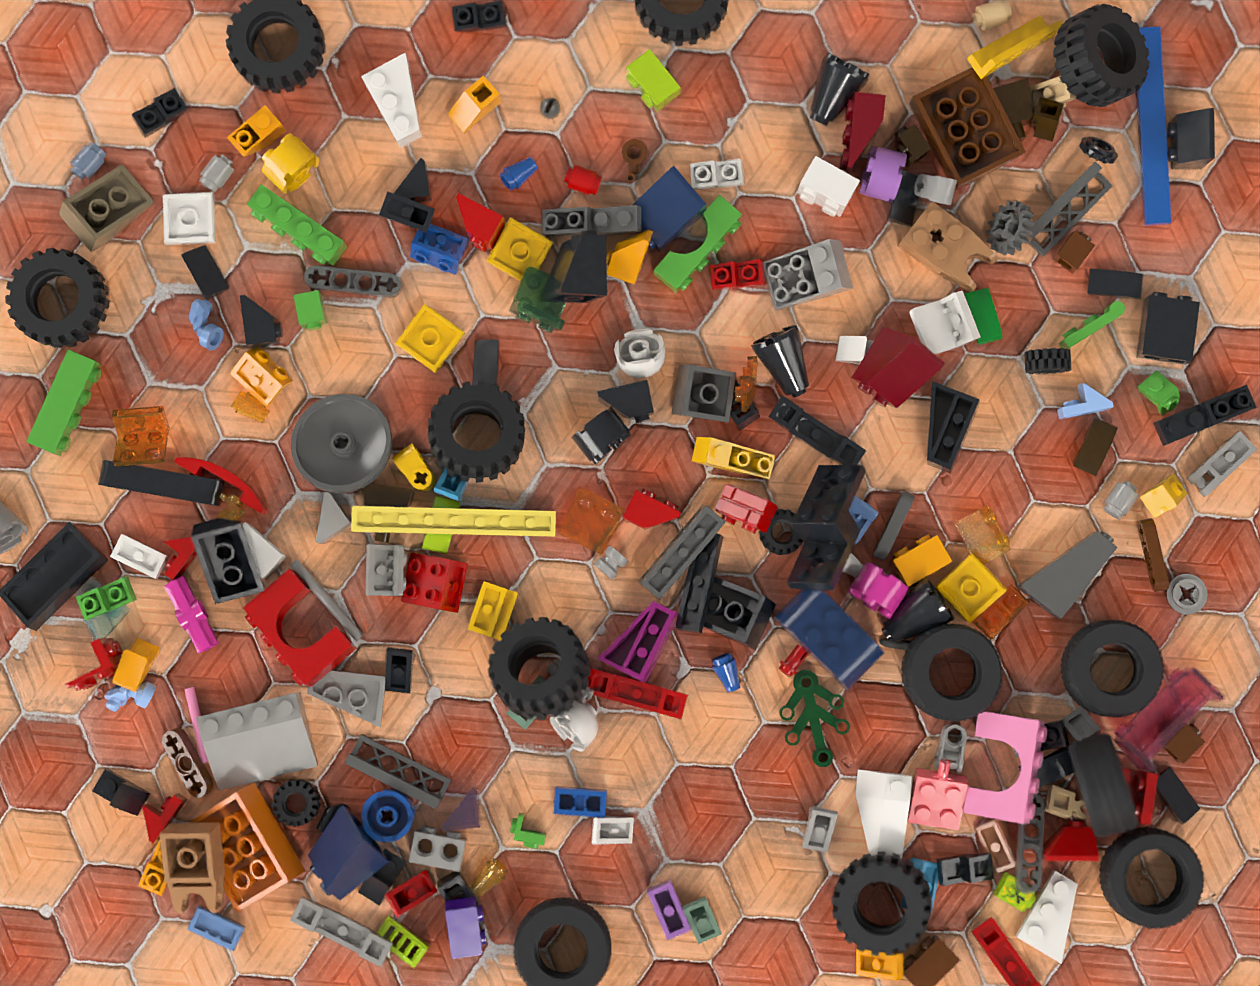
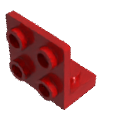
M411 553L405 577L406 588L403 591L401 602L458 613L468 564Z
M1122 768L1138 823L1151 825L1158 774Z

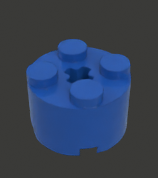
M383 789L369 797L363 805L362 825L365 832L374 840L393 842L399 840L410 831L415 821L416 809L407 794L397 789ZM383 811H393L392 817L394 820L389 819L386 821L384 819L386 814Z

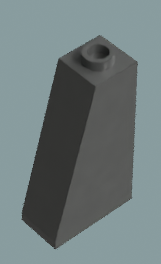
M1097 531L1089 534L1022 581L1017 588L1055 619H1061L1117 549V546L1113 544L1114 539L1103 531L1101 533Z

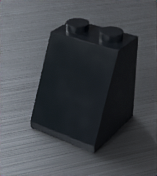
M586 230L582 231L581 235L571 236L570 240L562 243L541 294V301L587 304L608 296L606 235H597V231Z

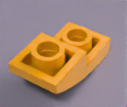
M159 840L138 886L162 896L168 883H165L161 842Z

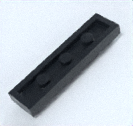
M715 534L689 565L675 626L679 631L702 634L724 538L721 534Z

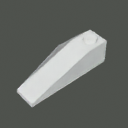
M857 770L855 796L860 811L868 853L871 855H877V852H885V855L892 856L895 853L900 855V859H902L912 776L908 774Z

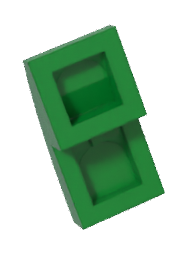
M989 288L964 293L980 334V338L976 339L977 344L982 345L1001 340L1003 338Z

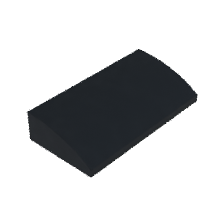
M69 522L0 589V597L27 628L37 631L108 559L73 523Z

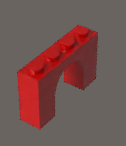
M289 568L270 584L265 591L246 604L243 609L247 613L245 619L253 628L258 627L263 633L260 637L268 647L273 646L278 653L275 656L283 666L288 665L293 671L291 676L299 686L304 685L311 688L353 653L357 647L346 633L337 626L310 647L297 649L287 643L282 628L285 615L295 604L311 592L298 574Z

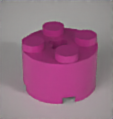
M866 562L847 590V593L858 600L861 598L864 601L862 603L864 606L874 612L877 610L878 613L890 619L909 589L891 574L889 576L883 572V569L870 562Z

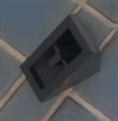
M422 158L418 160L394 194L418 203L432 201L425 160Z

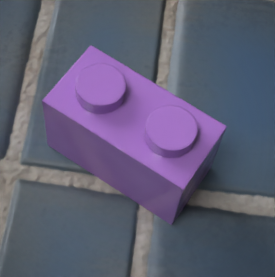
M671 879L647 888V893L667 940L691 931Z

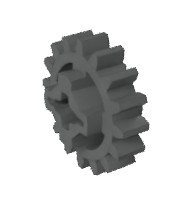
M1014 200V202L1007 201L1006 207L1000 205L999 212L992 213L994 219L993 221H988L991 228L986 231V234L990 235L987 239V243L991 244L990 248L1005 256L1007 253L1014 255L1015 249L1021 251L1022 243L1028 244L1027 236L1033 235L1030 227L1035 225V222L1030 220L1034 213L1030 211L1029 206L1017 200Z

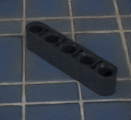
M103 460L98 485L220 506L224 481Z

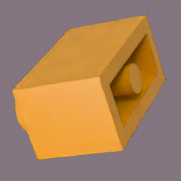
M927 534L915 541L916 547L908 550L906 546L894 553L895 559L890 562L902 583L907 587L953 562L937 535L930 537Z

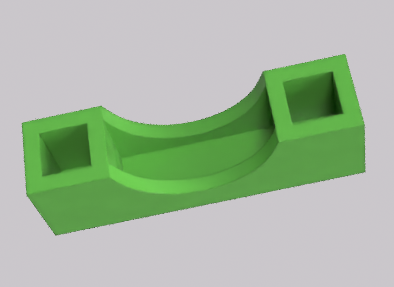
M718 195L702 216L707 229V237L701 247L687 254L670 251L654 269L653 274L675 293L680 289L685 291L692 283L693 279L691 276L695 271L701 272L709 263L708 256L713 251L717 254L726 242L723 239L730 232L733 235L742 225L740 222L742 213L722 196Z

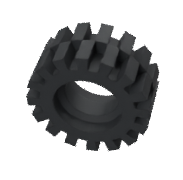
M1044 348L1024 352L1026 373L1056 374L1072 370L1071 350Z
M788 509L776 510L767 532L759 531V538L765 549L767 548L769 552L777 555H787L796 551L802 545L803 539L792 524L796 513ZM784 522L791 527L792 535L788 541L779 542L773 537L772 530L777 523Z
M300 779L284 783L273 795L272 807L275 810L273 811L274 815L278 816L277 820L284 822L286 826L291 825L293 827L309 823L318 814L317 811L320 808V795L316 792L318 790L315 787L313 788L311 783ZM293 793H299L305 798L306 806L300 813H294L287 807V799Z

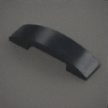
M783 395L768 416L786 431L839 465H858L867 451L847 437L841 436Z

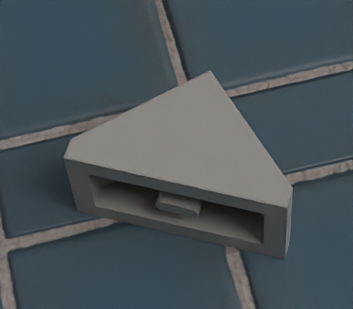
M326 492L324 493L315 541L320 544L327 543L351 526L350 518L334 495Z

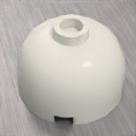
M636 329L624 334L625 338L620 343L618 339L615 343L614 352L620 369L627 375L634 378H646L657 373L663 366L666 350L660 334L657 336L650 329Z
M574 701L572 703L573 707L570 710L564 709L560 711V716L554 718L551 715L549 721L564 741L566 738H569L573 742L571 745L573 749L584 751L593 742L598 732V722L595 717L597 713L590 704L586 703L584 705L582 702Z

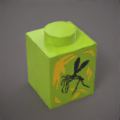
M1006 872L1003 873L993 892V895L1022 912L1026 908L1029 909L1036 899L1035 892L1031 894L1020 892L1016 887L1015 877Z

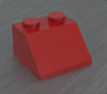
M458 193L456 199L472 246L484 253L486 249L491 251L506 225L504 217Z

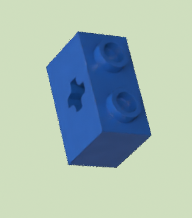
M556 786L553 814L605 818L607 790Z

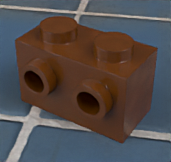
M935 934L933 937H926L920 943L919 947L921 949L914 956L910 954L903 960V975L913 986H935L961 960Z

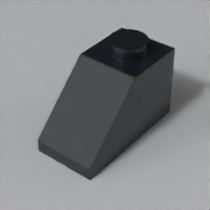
M240 295L246 345L249 348L279 345V337H283L281 322H277L275 317L247 296Z

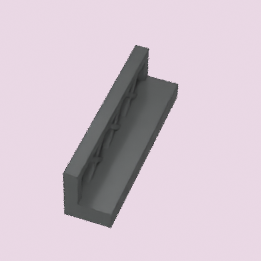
M1096 161L1035 222V225L1030 227L1033 235L1027 236L1028 244L1042 257L1113 186L1099 173L1102 167ZM1093 177L1104 187L1099 193H1088V182ZM1084 187V193H1078ZM1073 198H1084V209L1082 211H1071V200ZM1088 198H1094V199L1088 204ZM1067 205V211H1061ZM1056 215H1067V226L1065 228H1054L1053 218ZM1071 215H1077V216L1071 221ZM1049 223V229H1043ZM1038 233H1050V243L1044 249L1033 239Z
M702 505L638 582L658 599H661L725 524V521L707 505Z
M362 734L352 753L348 755L345 764L435 809L438 808L452 780ZM363 742L373 746L375 757L365 759L357 755ZM378 749L381 750V751H383V752H385V753L379 755ZM387 755L395 757L398 768L390 771L384 769L380 758ZM377 759L378 765L371 761ZM400 760L408 765L402 766ZM411 766L417 768L421 779L414 782L406 780L403 769ZM400 771L401 777L393 772ZM423 772L431 776L424 778ZM437 778L444 782L438 795L428 790L426 780ZM422 782L424 788H422V787H420V786H418V785H416V784Z

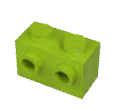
M650 49L626 67L627 76L625 78L633 89L637 87L643 94L641 99L648 108L653 107L658 112L680 95L681 87Z

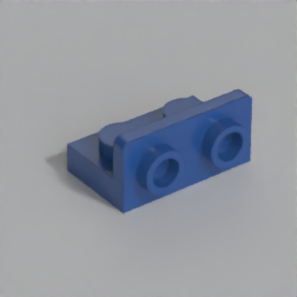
M430 224L427 233L417 231L411 243L410 257L419 263H426L443 272L456 275L459 262L469 244V238Z

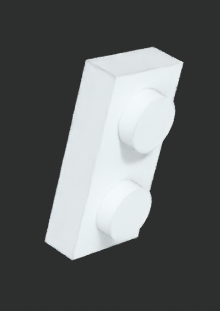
M121 534L110 557L158 579L169 556Z

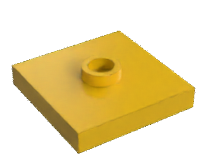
M510 217L485 262L530 286L554 242Z
M424 303L395 342V345L436 374L463 338L465 332Z
M973 552L935 585V588L969 624L1007 591V588Z

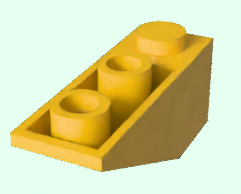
M697 437L691 462L770 480L775 455L712 437Z

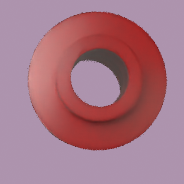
M575 164L573 169L568 167L564 182L568 183V189L588 196L590 194L596 195L602 176L597 175L596 171Z

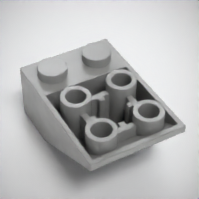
M828 239L763 262L775 310L818 300L853 289L840 240Z

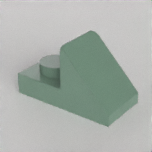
M706 896L682 906L698 944L722 934Z

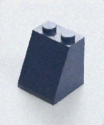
M675 166L671 167L632 204L641 206V232L646 230L653 231L649 248H656L658 252L698 221L706 210V203Z
M345 806L338 809L308 854L313 864L310 866L312 872L317 878L322 880V883H320L322 890L328 896L332 894L340 901L389 862L377 841L365 832L362 821Z

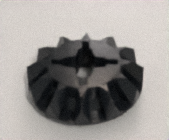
M1083 137L1079 144L1083 153L1104 164H1113L1118 158L1115 148L1100 138Z

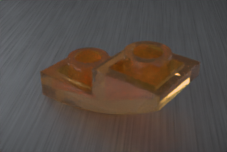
M747 356V367H743V376H739V386L735 387L736 402H741L742 412H746L749 409L756 394L757 356Z
M1011 584L1007 587V591L984 610L973 623L992 640L1026 607L1029 601Z

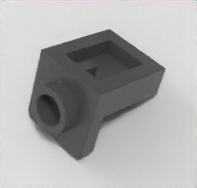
M1081 706L1063 719L1065 729L1075 741H1082L1081 739H1089L1091 736L1097 737L1102 734L1099 726Z

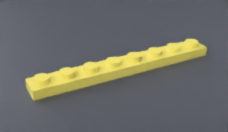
M352 506L351 532L555 537L556 511Z

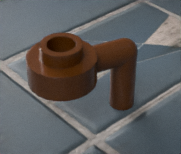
M639 139L627 141L622 148V156L629 163V170L626 175L628 183H633L638 179L639 163L643 162L647 157V146ZM632 147L639 148L640 153L638 156L631 154Z

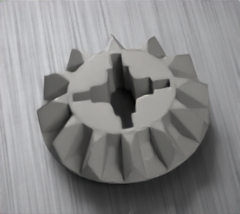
M1181 574L1170 582L1166 599L1170 607L1178 613L1193 614L1201 610L1207 601V588L1204 582L1197 576ZM1194 587L1189 594L1192 601H1189V599L1179 601L1183 594L1181 588L1188 590Z

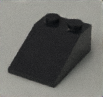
M715 577L703 628L756 650L776 604L766 596Z

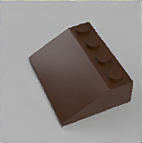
M973 67L914 95L909 103L947 178L957 180L955 191L979 180L1026 153L987 76L980 79Z

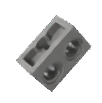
M422 826L421 830L417 829L415 831L409 862L458 872L461 870L467 842L466 838H461L462 833L447 831V834L436 833L437 828ZM421 839H429L432 842V851L424 852L420 848ZM452 843L456 845L458 854L454 857L448 856L444 850L446 844Z

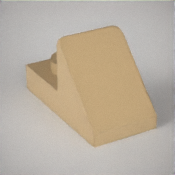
M1061 76L1030 86L1033 113L1036 110L1040 97L1064 103L1063 108H1065L1066 102L1076 99V95L1068 92L1067 85L1062 83L1059 78Z

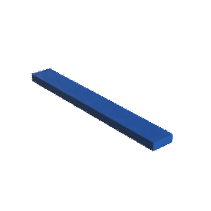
M1140 27L1139 31L1141 35L1144 34L1146 39L1145 46L1149 49L1147 60L1150 61L1149 69L1146 71L1148 73L1146 80L1137 91L1144 225H1169L1171 223L1161 27Z

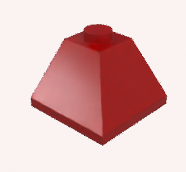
M1079 820L1070 821V825H1062L1043 844L1042 859L1046 861H1099L1093 828L1085 825V821Z

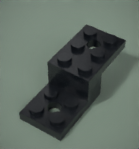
M862 465L818 466L792 522L803 539L804 545L786 582L790 589L835 590L861 531L850 514L849 508L866 473Z

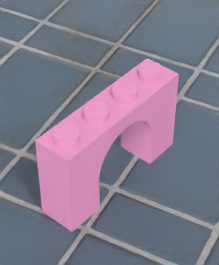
M990 712L978 714L975 736L1000 740L1010 744L1020 757L1021 772L1016 783L1005 791L998 792L968 787L964 803V813L1021 824L1030 823V819H1033L1035 815V804H1032L1033 796L1037 794L1039 789V778H1036L1037 770L1041 768L1043 763V753H1040L1041 743L1045 742L1047 736V728L1044 727V721Z

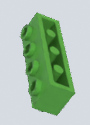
M262 184L247 203V206L252 210L250 214L262 223L264 220L271 223L273 231L282 237L285 234L293 239L291 243L302 251L305 248L313 253L311 257L322 265L327 262L334 266L347 248L343 240Z
M67 350L29 434L27 443L59 456L62 455V452L67 451L71 443L69 438L71 432L78 427L81 421L80 412L83 406H86L91 399L92 393L90 390L93 383H97L100 379L102 364Z

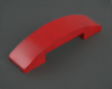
M177 457L174 460L176 464L200 477L205 469L244 491L239 501L265 515L267 512L263 501L255 490L233 472L201 459Z
M591 668L590 676L587 679L589 680L588 687L594 691V696L682 720L688 698L687 694Z
M992 916L971 931L1008 986H1041Z

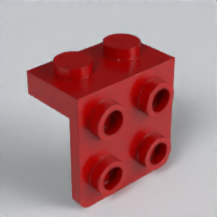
M98 638L90 642L101 666L66 683L67 689L75 688L76 691L86 690L97 685V679L113 677L121 660V654H123L117 640L114 641L113 638Z

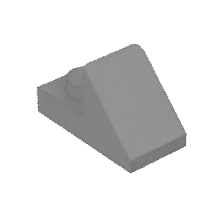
M814 806L809 808L808 823L802 848L828 852L838 811Z

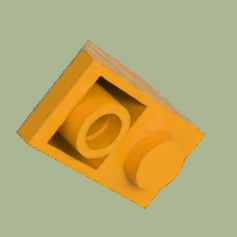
M483 75L464 91L449 111L448 116L465 133L502 102L500 93Z
M264 105L227 138L242 156L246 157L268 147L286 130L266 105Z

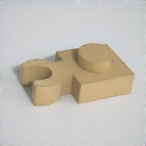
M1054 785L1048 787L1045 812L1064 819L1071 818V815L1079 821L1088 819V815L1080 811V807L1086 808L1084 800L1075 801L1076 793Z

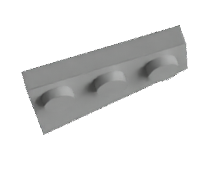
M331 670L311 688L308 687L307 694L347 711L358 718H362L375 726L381 727L385 699V676Z

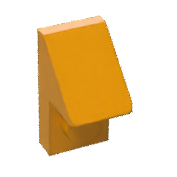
M136 638L130 650H124L114 675L113 683L136 693L159 655L160 647Z
M856 949V975L895 981L903 980V953H896L895 951L894 955L886 956V952H880L879 956L871 955L872 951L865 949L863 953Z

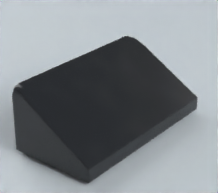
M902 170L900 186L891 204L887 221L912 227L919 196L915 195L914 185L918 176Z
M206 245L181 254L205 299L210 300L230 289Z
M475 340L472 385H477V381H485V386L491 387L492 383L498 385L499 340Z
M1171 767L1158 774L1156 792L1180 824H1185L1200 810V807Z

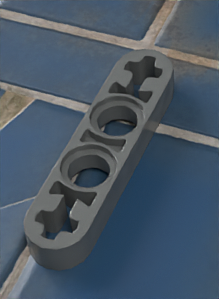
M311 266L304 274L306 284L315 290L387 298L396 297L402 291V282L399 277L391 273ZM315 272H318L321 277H328L327 273L331 272L329 276L330 286H326V280H318L317 284H314L310 276H314ZM338 274H345L348 277V282L343 287H338L334 283V279ZM365 276L373 280L371 288L367 290L359 287L360 279ZM379 277L380 282L388 284L393 279L397 288H392V292H388L386 287L379 286L380 291H376L378 286L377 278Z
M1038 794L1033 796V804L1038 805V808L1035 809L1034 818L1030 819L1029 823L1036 827V837L1027 836L1024 832L1026 824L1018 823L1015 882L1018 890L1024 894H1031L1038 890L1042 880L1045 803ZM1030 849L1034 851L1036 861L1033 863L1027 862L1023 858L1024 850ZM1029 868H1035L1036 870L1030 871V880L1034 881V884L1028 888L1027 883L1023 882L1022 879L1027 877Z

